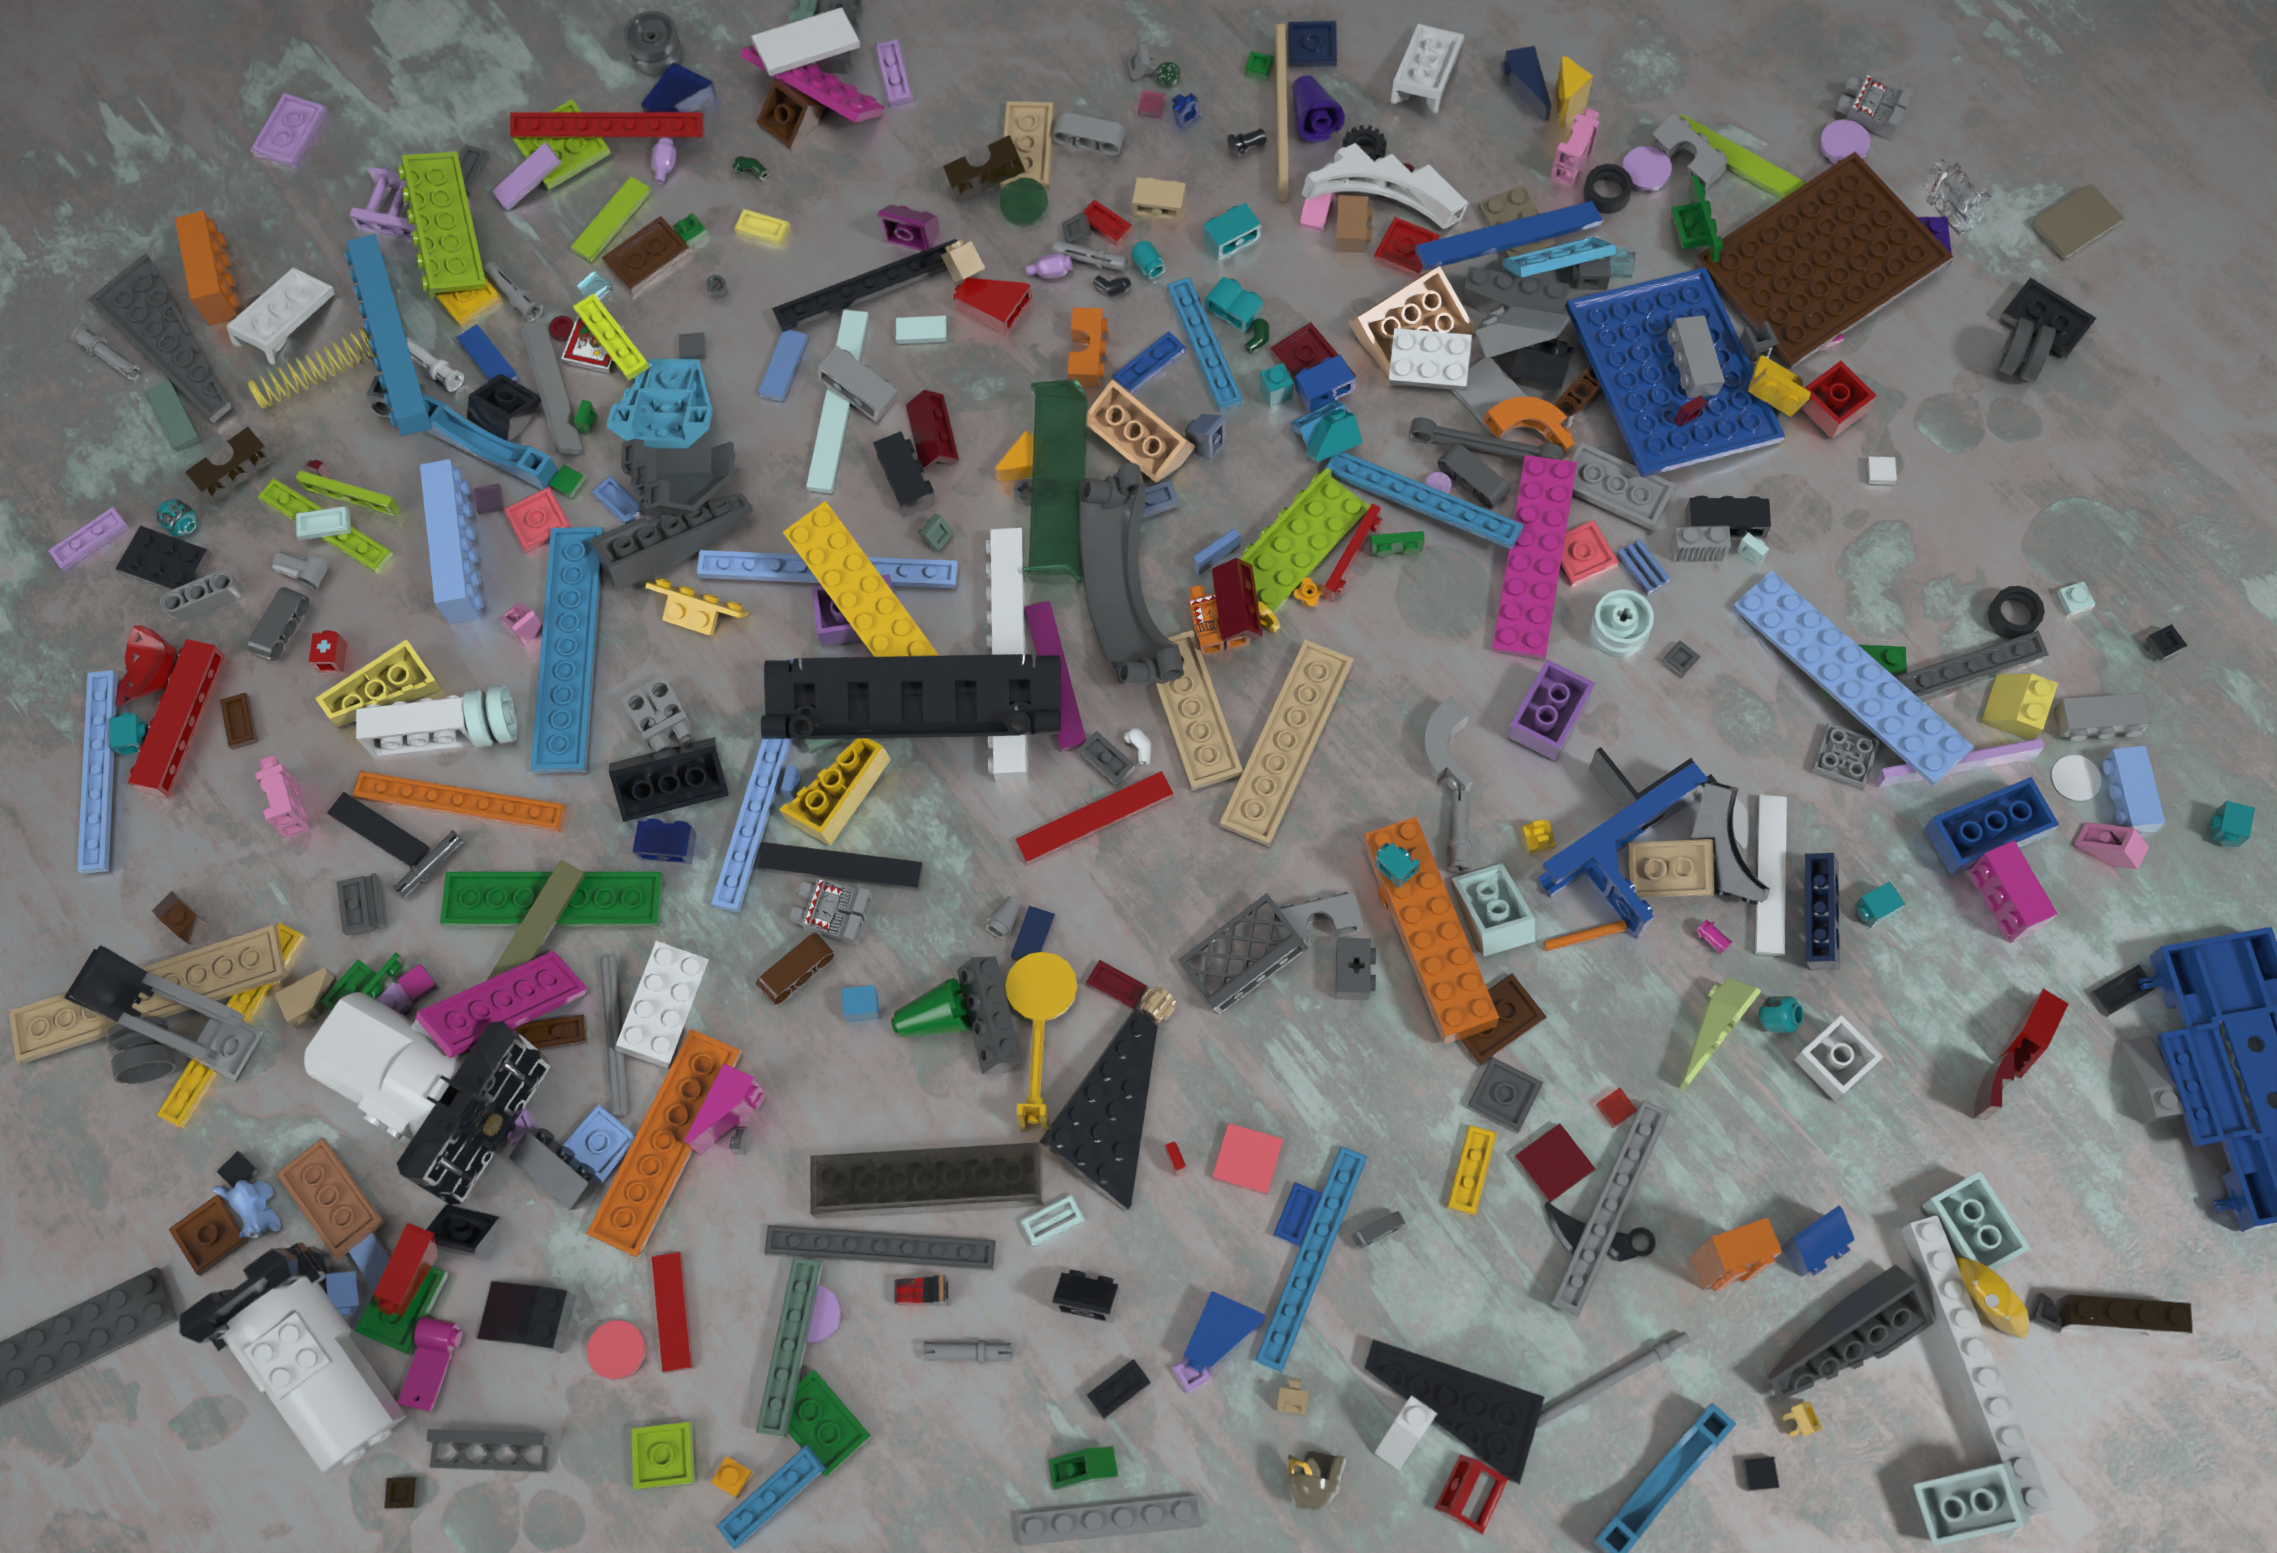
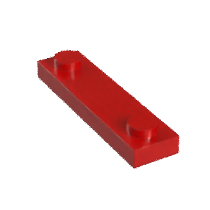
M1373 503L1369 507L1324 586V599L1333 602L1336 595H1342L1347 585L1345 579L1372 532L1377 533L1383 519L1380 518L1381 507Z

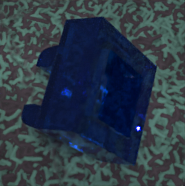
M1192 93L1186 97L1179 94L1172 99L1175 121L1179 127L1184 128L1201 116L1197 97Z

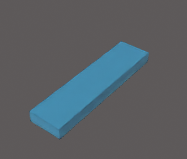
M809 1445L804 1446L716 1527L734 1550L738 1549L827 1468Z

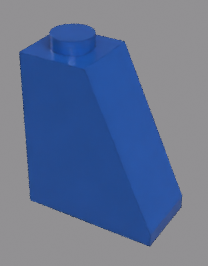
M1211 1291L1183 1355V1360L1188 1361L1187 1367L1203 1374L1204 1369L1212 1372L1263 1325L1266 1315Z

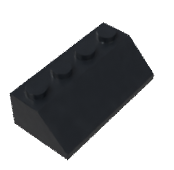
M715 737L609 764V775L623 822L729 796ZM640 783H646V784H648L649 786H647V785H639V784H640Z

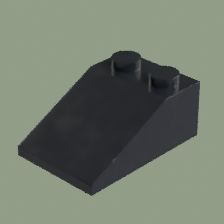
M491 1281L477 1339L562 1354L576 1296L567 1290Z

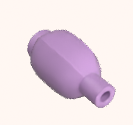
M660 138L652 150L651 166L656 172L655 182L659 184L665 183L666 174L671 172L676 159V149L673 146V141L667 138Z
M1060 252L1048 254L1039 258L1036 264L1026 266L1027 275L1038 274L1044 279L1063 277L1067 271L1072 270V261L1070 255L1065 256Z

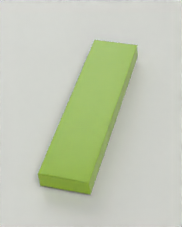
M630 176L572 244V251L592 263L651 194L650 187Z
M299 470L296 476L297 481L305 491L391 516H397L400 511V507L393 497Z

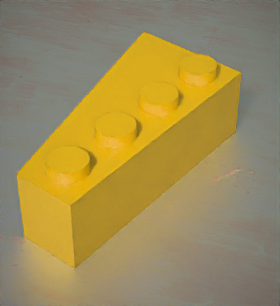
M857 738L836 757L837 761L827 770L824 768L817 775L818 778L807 788L804 786L789 804L785 803L779 809L787 822L827 845H832L891 760L885 748L869 738Z

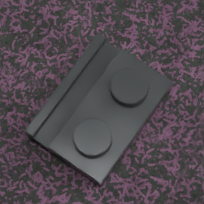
M376 873L367 877L360 876L337 882L342 932L346 936L373 930L375 927H385L380 881Z

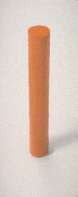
M1624 920L1545 940L1543 943L1545 950L1551 951L1626 931L1627 926Z

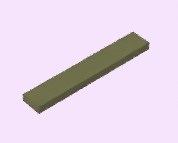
M562 859L559 861L487 980L535 959L586 873Z

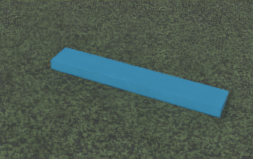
M1187 277L1167 284V291L1218 411L1222 412L1243 405L1242 396L1191 278Z

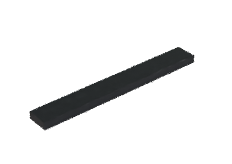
M957 239L772 308L773 314L783 333L948 270L941 255L947 252L945 247L957 242Z

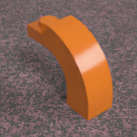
M1524 396L1507 399L1488 410L1482 419L1496 438L1503 437L1515 428L1529 427L1539 431L1549 443L1562 447L1564 455L1575 444L1571 432L1561 426L1567 416L1553 404L1539 398Z

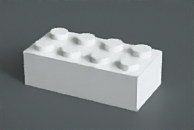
M448 696L446 699L441 700L426 698L414 703L399 701L388 706L372 704L366 706V708L356 709V739L373 758L475 747L468 733L464 716L463 697Z
M656 941L617 1040L615 1051L668 1069L709 959Z

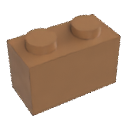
M1338 195L1335 252L1365 253L1366 243H1371L1372 228H1367V222H1372L1373 207L1368 206V196Z

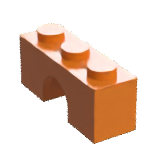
M1073 307L1072 342L1084 343L1088 347L1080 352H1069L1067 373L1069 387L1099 388L1100 378L1105 377V363L1101 362V356H1106L1107 342L1103 340V334L1108 333V318H1104L1103 308Z

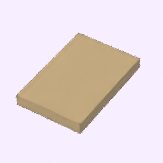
M1713 840L1628 843L1629 880L1633 883L1637 896L1639 898L1714 896Z

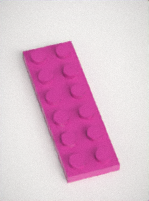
M754 45L743 47L740 57L767 72ZM814 63L773 75L855 123L883 115L885 107L877 103V99L869 95H863L858 92L855 86L842 83L838 80L837 76L821 71L819 66Z
M553 950L418 1011L415 1019L449 1058H452L473 1048L489 1023L503 1021L514 1029L584 996L588 988Z

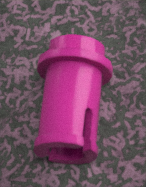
M1706 919L1696 930L1699 934L1698 938L1702 937L1721 954L1733 941L1729 940L1714 926V921L1710 922Z

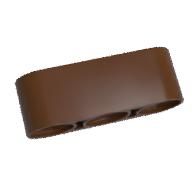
M1591 364L1555 403L1558 409L1569 413L1565 414L1567 418L1561 425L1563 428L1573 425L1603 392L1599 381L1593 378L1596 375ZM1577 394H1583L1585 397L1577 396Z
M813 933L764 972L755 984L772 1005H778L831 962L835 952L818 933Z

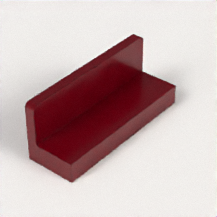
M924 389L906 404L917 457L924 470H927L937 461L953 465L959 460L944 394Z
M1236 557L1212 569L1221 639L1229 641L1240 635L1253 640L1263 637L1252 564Z

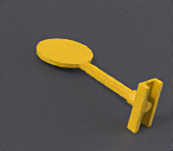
M1038 952L1028 954L1018 960L1008 972L1005 983L1007 1000L1014 1011L1025 1019L1033 1020L1029 1097L1026 1098V1104L1017 1103V1118L1021 1132H1027V1124H1042L1043 1132H1046L1050 1126L1047 1106L1043 1104V1098H1041L1045 1022L1064 1014L1073 1004L1078 989L1075 972L1066 960L1057 954Z

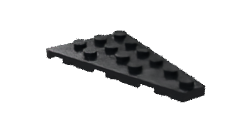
M1137 1008L1132 1010L1039 1141L1123 1211L1129 1210L1132 1204L1158 1028L1155 1023Z

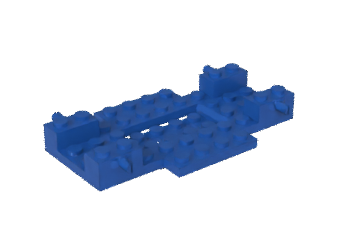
M2272 927L2161 946L2149 956L2154 969V976L2139 978L2138 983L2141 985V990L2158 987L2162 993L2166 1008H2177L2183 1029L2160 1033L2157 1035V1039L2168 1073L2176 1086L2184 1110L2182 1115L2193 1148L2222 1143L2231 1169L2230 1172L2222 1175L2228 1191V1198L2212 1200V1206H2217L2213 1210L2217 1213L2232 1209L2236 1215L2241 1233L2270 1228L2277 1225V1109L2272 1108L2267 1103V1095L2269 1093L2277 1094V941ZM2220 1023H2223L2225 1029L2224 1037L2230 1044L2234 1056V1066L2239 1070L2244 1085L2243 1093L2250 1102L2254 1114L2253 1122L2258 1126L2260 1133H2256L2255 1128L2251 1126L2218 1029L2220 1028ZM2250 1037L2258 1038L2263 1045L2261 1052H2253L2249 1049L2247 1042Z

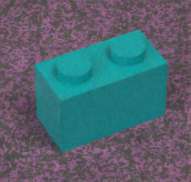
M1246 202L1239 206L1231 207L1226 213L1209 219L1203 225V239L1218 260L1261 238V223Z

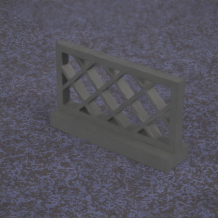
M1266 893L1178 960L1206 997L1211 1007L1220 1015L1307 950L1308 947L1268 893ZM1268 903L1272 908L1271 920L1256 919L1258 909ZM1276 915L1281 920V922L1275 921ZM1239 923H1250L1248 937L1234 936L1235 928ZM1255 924L1270 925L1267 940L1253 938ZM1274 926L1286 927L1291 934L1283 941L1272 940ZM1218 939L1228 940L1226 954L1212 953L1215 941ZM1233 940L1247 942L1245 956L1231 955ZM1252 943L1266 944L1265 954L1260 958L1250 957ZM1197 955L1206 956L1204 971L1193 970L1188 962ZM1211 957L1225 959L1223 973L1209 972ZM1230 959L1244 961L1243 970L1238 975L1228 974ZM1197 975H1203L1202 982ZM1208 976L1222 978L1220 988L1210 994L1206 988Z

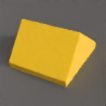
M1567 56L1561 57L1555 86L1559 127H1565L1577 113L1587 106L1593 75Z

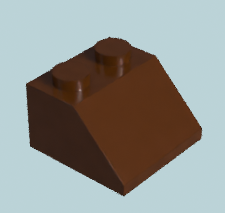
M774 79L756 122L792 149L817 127L826 105L784 81Z

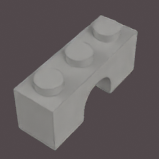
M1673 113L1652 133L1651 143L1663 151L1669 158L1681 150L1693 153L1695 159L1687 167V176L1691 179V175L1697 174L1699 182L1704 183L1705 191L1726 171L1727 157L1719 149L1714 150L1703 134L1695 133L1691 129L1690 123L1684 117L1679 118Z
M1347 891L1334 893L1331 898L1321 900L1320 897L1306 900L1305 904L1294 906V904L1288 903L1278 907L1305 944H1308L1309 940L1307 926L1314 920L1327 921L1332 926L1335 937L1362 931L1363 921L1355 892L1348 894ZM1276 915L1275 921L1281 922V920ZM1275 926L1279 941H1283L1291 935L1286 927Z

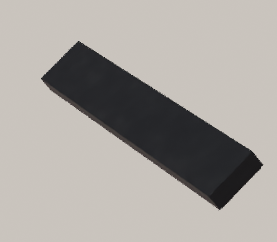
M763 842L757 868L759 871L919 891L923 863Z

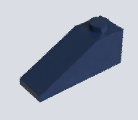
M1535 46L1507 50L1505 60L1501 62L1502 75L1507 77L1509 86L1543 121H1549L1552 105Z

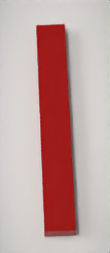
M510 112V137L704 139V113Z

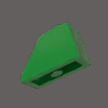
M1113 1446L1086 1448L1048 1460L1053 1490L1096 1483L1118 1477Z

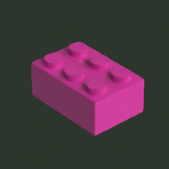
M2015 840L1984 853L1969 870L1973 885L1982 892L1987 909L1994 913L1999 922L1998 926L2003 936L2008 937L2010 943L2041 931L2058 915Z

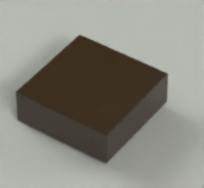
M387 1478L384 1509L417 1508L419 1478Z

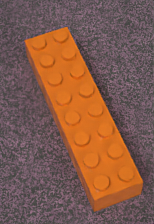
M1415 816L1364 834V848L1443 1045L1496 1027L1499 1016L1417 817ZM1387 842L1389 844L1393 842L1398 848L1403 847L1410 854L1411 861L1415 859L1420 861L1419 871L1399 889L1375 866L1376 852Z

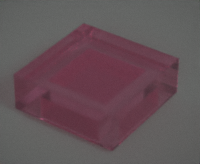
M1142 91L1138 106V116L1162 119L1166 94Z

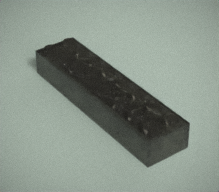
M1039 1142L810 1156V1213L815 1219L1044 1206L1042 1148Z

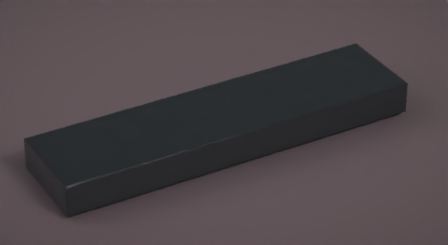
M345 792L340 795L327 812L329 816L408 867L416 866L429 850L425 843Z

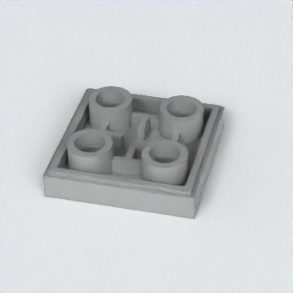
M1828 722L1810 773L1863 791L1880 740Z

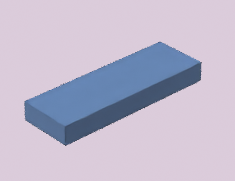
M788 330L781 334L759 389L760 397L784 402L807 344V334Z

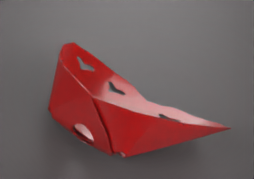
M134 625L129 635L125 652L127 673L120 681L116 696L117 706L166 688L168 676L175 667L176 648L156 632L142 625ZM138 633H140L142 640H139L136 643L135 641L138 638ZM134 652L137 655H139L135 662H133V659L135 658V656L133 655ZM129 681H131L133 686L126 689L129 686ZM125 696H126L127 698H130V699H128L126 702H124V701H125V699H124Z

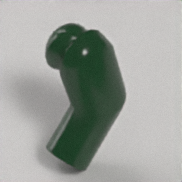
M739 156L732 165L735 172L743 174L745 169H748L760 180H765L769 175V171L755 158Z
M1257 318L1252 323L1254 337L1244 345L1246 351L1251 355L1269 341L1270 326L1265 319Z

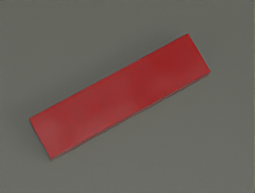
M675 1252L652 1256L662 1373L666 1374L693 1369L682 1253Z

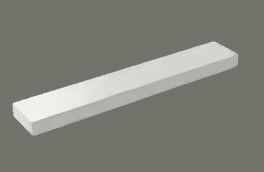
M1760 794L1757 798L1756 877L1769 887L1770 891L1767 900L1762 903L1758 902V905H1755V954L1783 957L1785 954L1787 797Z

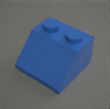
M1838 1205L1791 1238L1781 1247V1250L1802 1277L1808 1272L1815 1276L1828 1267L1824 1262L1831 1256L1838 1260L1851 1249L1847 1245L1854 1241L1855 1238L1843 1209Z

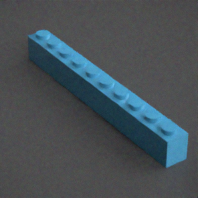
M373 234L347 240L349 251L344 253L348 266L354 267L349 269L353 284L358 283L357 286H354L358 301L363 300V303L359 304L363 319L368 318V321L363 322L367 335L373 336L372 339H368L372 353L378 354L377 357H373L378 372H383V375H378L382 390H388V393L383 394L388 409L393 408V412H389L393 428H399L401 437L430 430L432 426L377 236Z

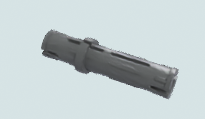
M451 830L416 866L412 865L409 868L410 871L392 888L406 899L421 882L425 883L428 880L427 877L465 841L454 830Z

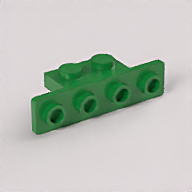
M1697 174L1691 175L1690 193L1693 203L1672 207V219L1682 250L1708 246L1713 263L1718 262L1719 252L1723 251L1721 236L1717 237V223L1715 218L1711 219L1709 200L1705 201L1704 183L1699 182Z
M395 952L378 973L357 959L321 1000V1003L332 1011L341 998L352 993H365L375 999L384 989L382 984L389 976L393 978L403 966L401 962L404 959Z

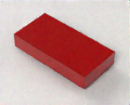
M1095 199L1083 211L1087 215L1089 227L1116 246L1133 230L1132 224Z

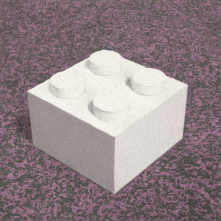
M1841 1015L1802 1050L1794 1061L1836 1102L1873 1068L1883 1056Z

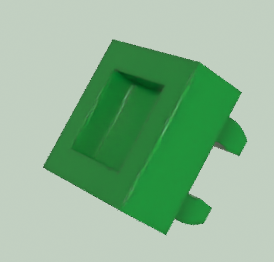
M690 213L689 216L673 225L674 231L689 247L708 235L706 228L694 213Z

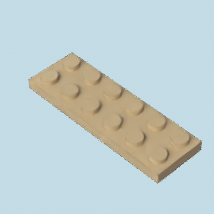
M1191 630L1168 637L1170 641L1179 646L1184 675L1179 679L1164 684L1155 683L1191 790L1241 776L1243 769L1194 631Z

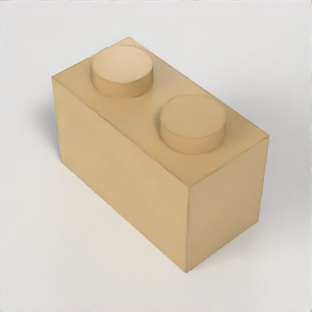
M1137 177L1132 201L1133 216L1182 222L1186 201V183L1176 180L1164 181L1151 177Z
M963 239L945 247L947 252L941 255L954 282L961 281L985 269L972 241L964 243Z

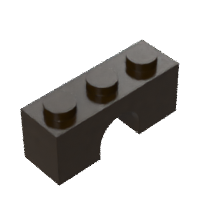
M1010 135L987 145L990 150V158L982 166L970 165L965 156L943 166L959 202L1026 171Z
M248 426L227 441L233 449V456L228 463L214 465L205 457L185 472L211 504L223 498L227 492L246 481L250 475L265 467L268 462L274 459Z

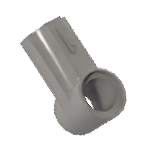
M282 549L276 552L273 557L272 568L278 573L296 578L305 586L317 589L329 568V564L313 555L304 557Z

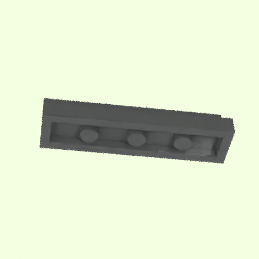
M428 1429L426 1441L432 1443L429 1468L548 1473L552 1436L548 1434ZM441 1444L452 1445L458 1454L449 1462H439ZM458 1445H467V1446H466L464 1449L461 1450ZM474 1446H481L487 1454L478 1463H472L465 1455ZM487 1446H496V1447H495L492 1451H490ZM503 1447H510L516 1455L507 1464H501L494 1456ZM516 1447L525 1448L521 1452H519ZM532 1448H543L541 1466L530 1465L523 1456ZM462 1458L465 1463H457V1461ZM489 1459H491V1460L494 1462V1464H485V1463H486ZM518 1460H520V1461L523 1463V1465H514V1464H515Z

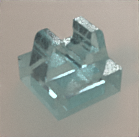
M1616 246V254L1610 256V278L1633 277L1636 260L1635 252H1628L1627 247Z

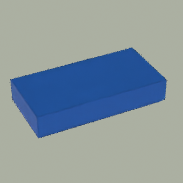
M1294 1182L1273 1237L1300 1248L1321 1193Z

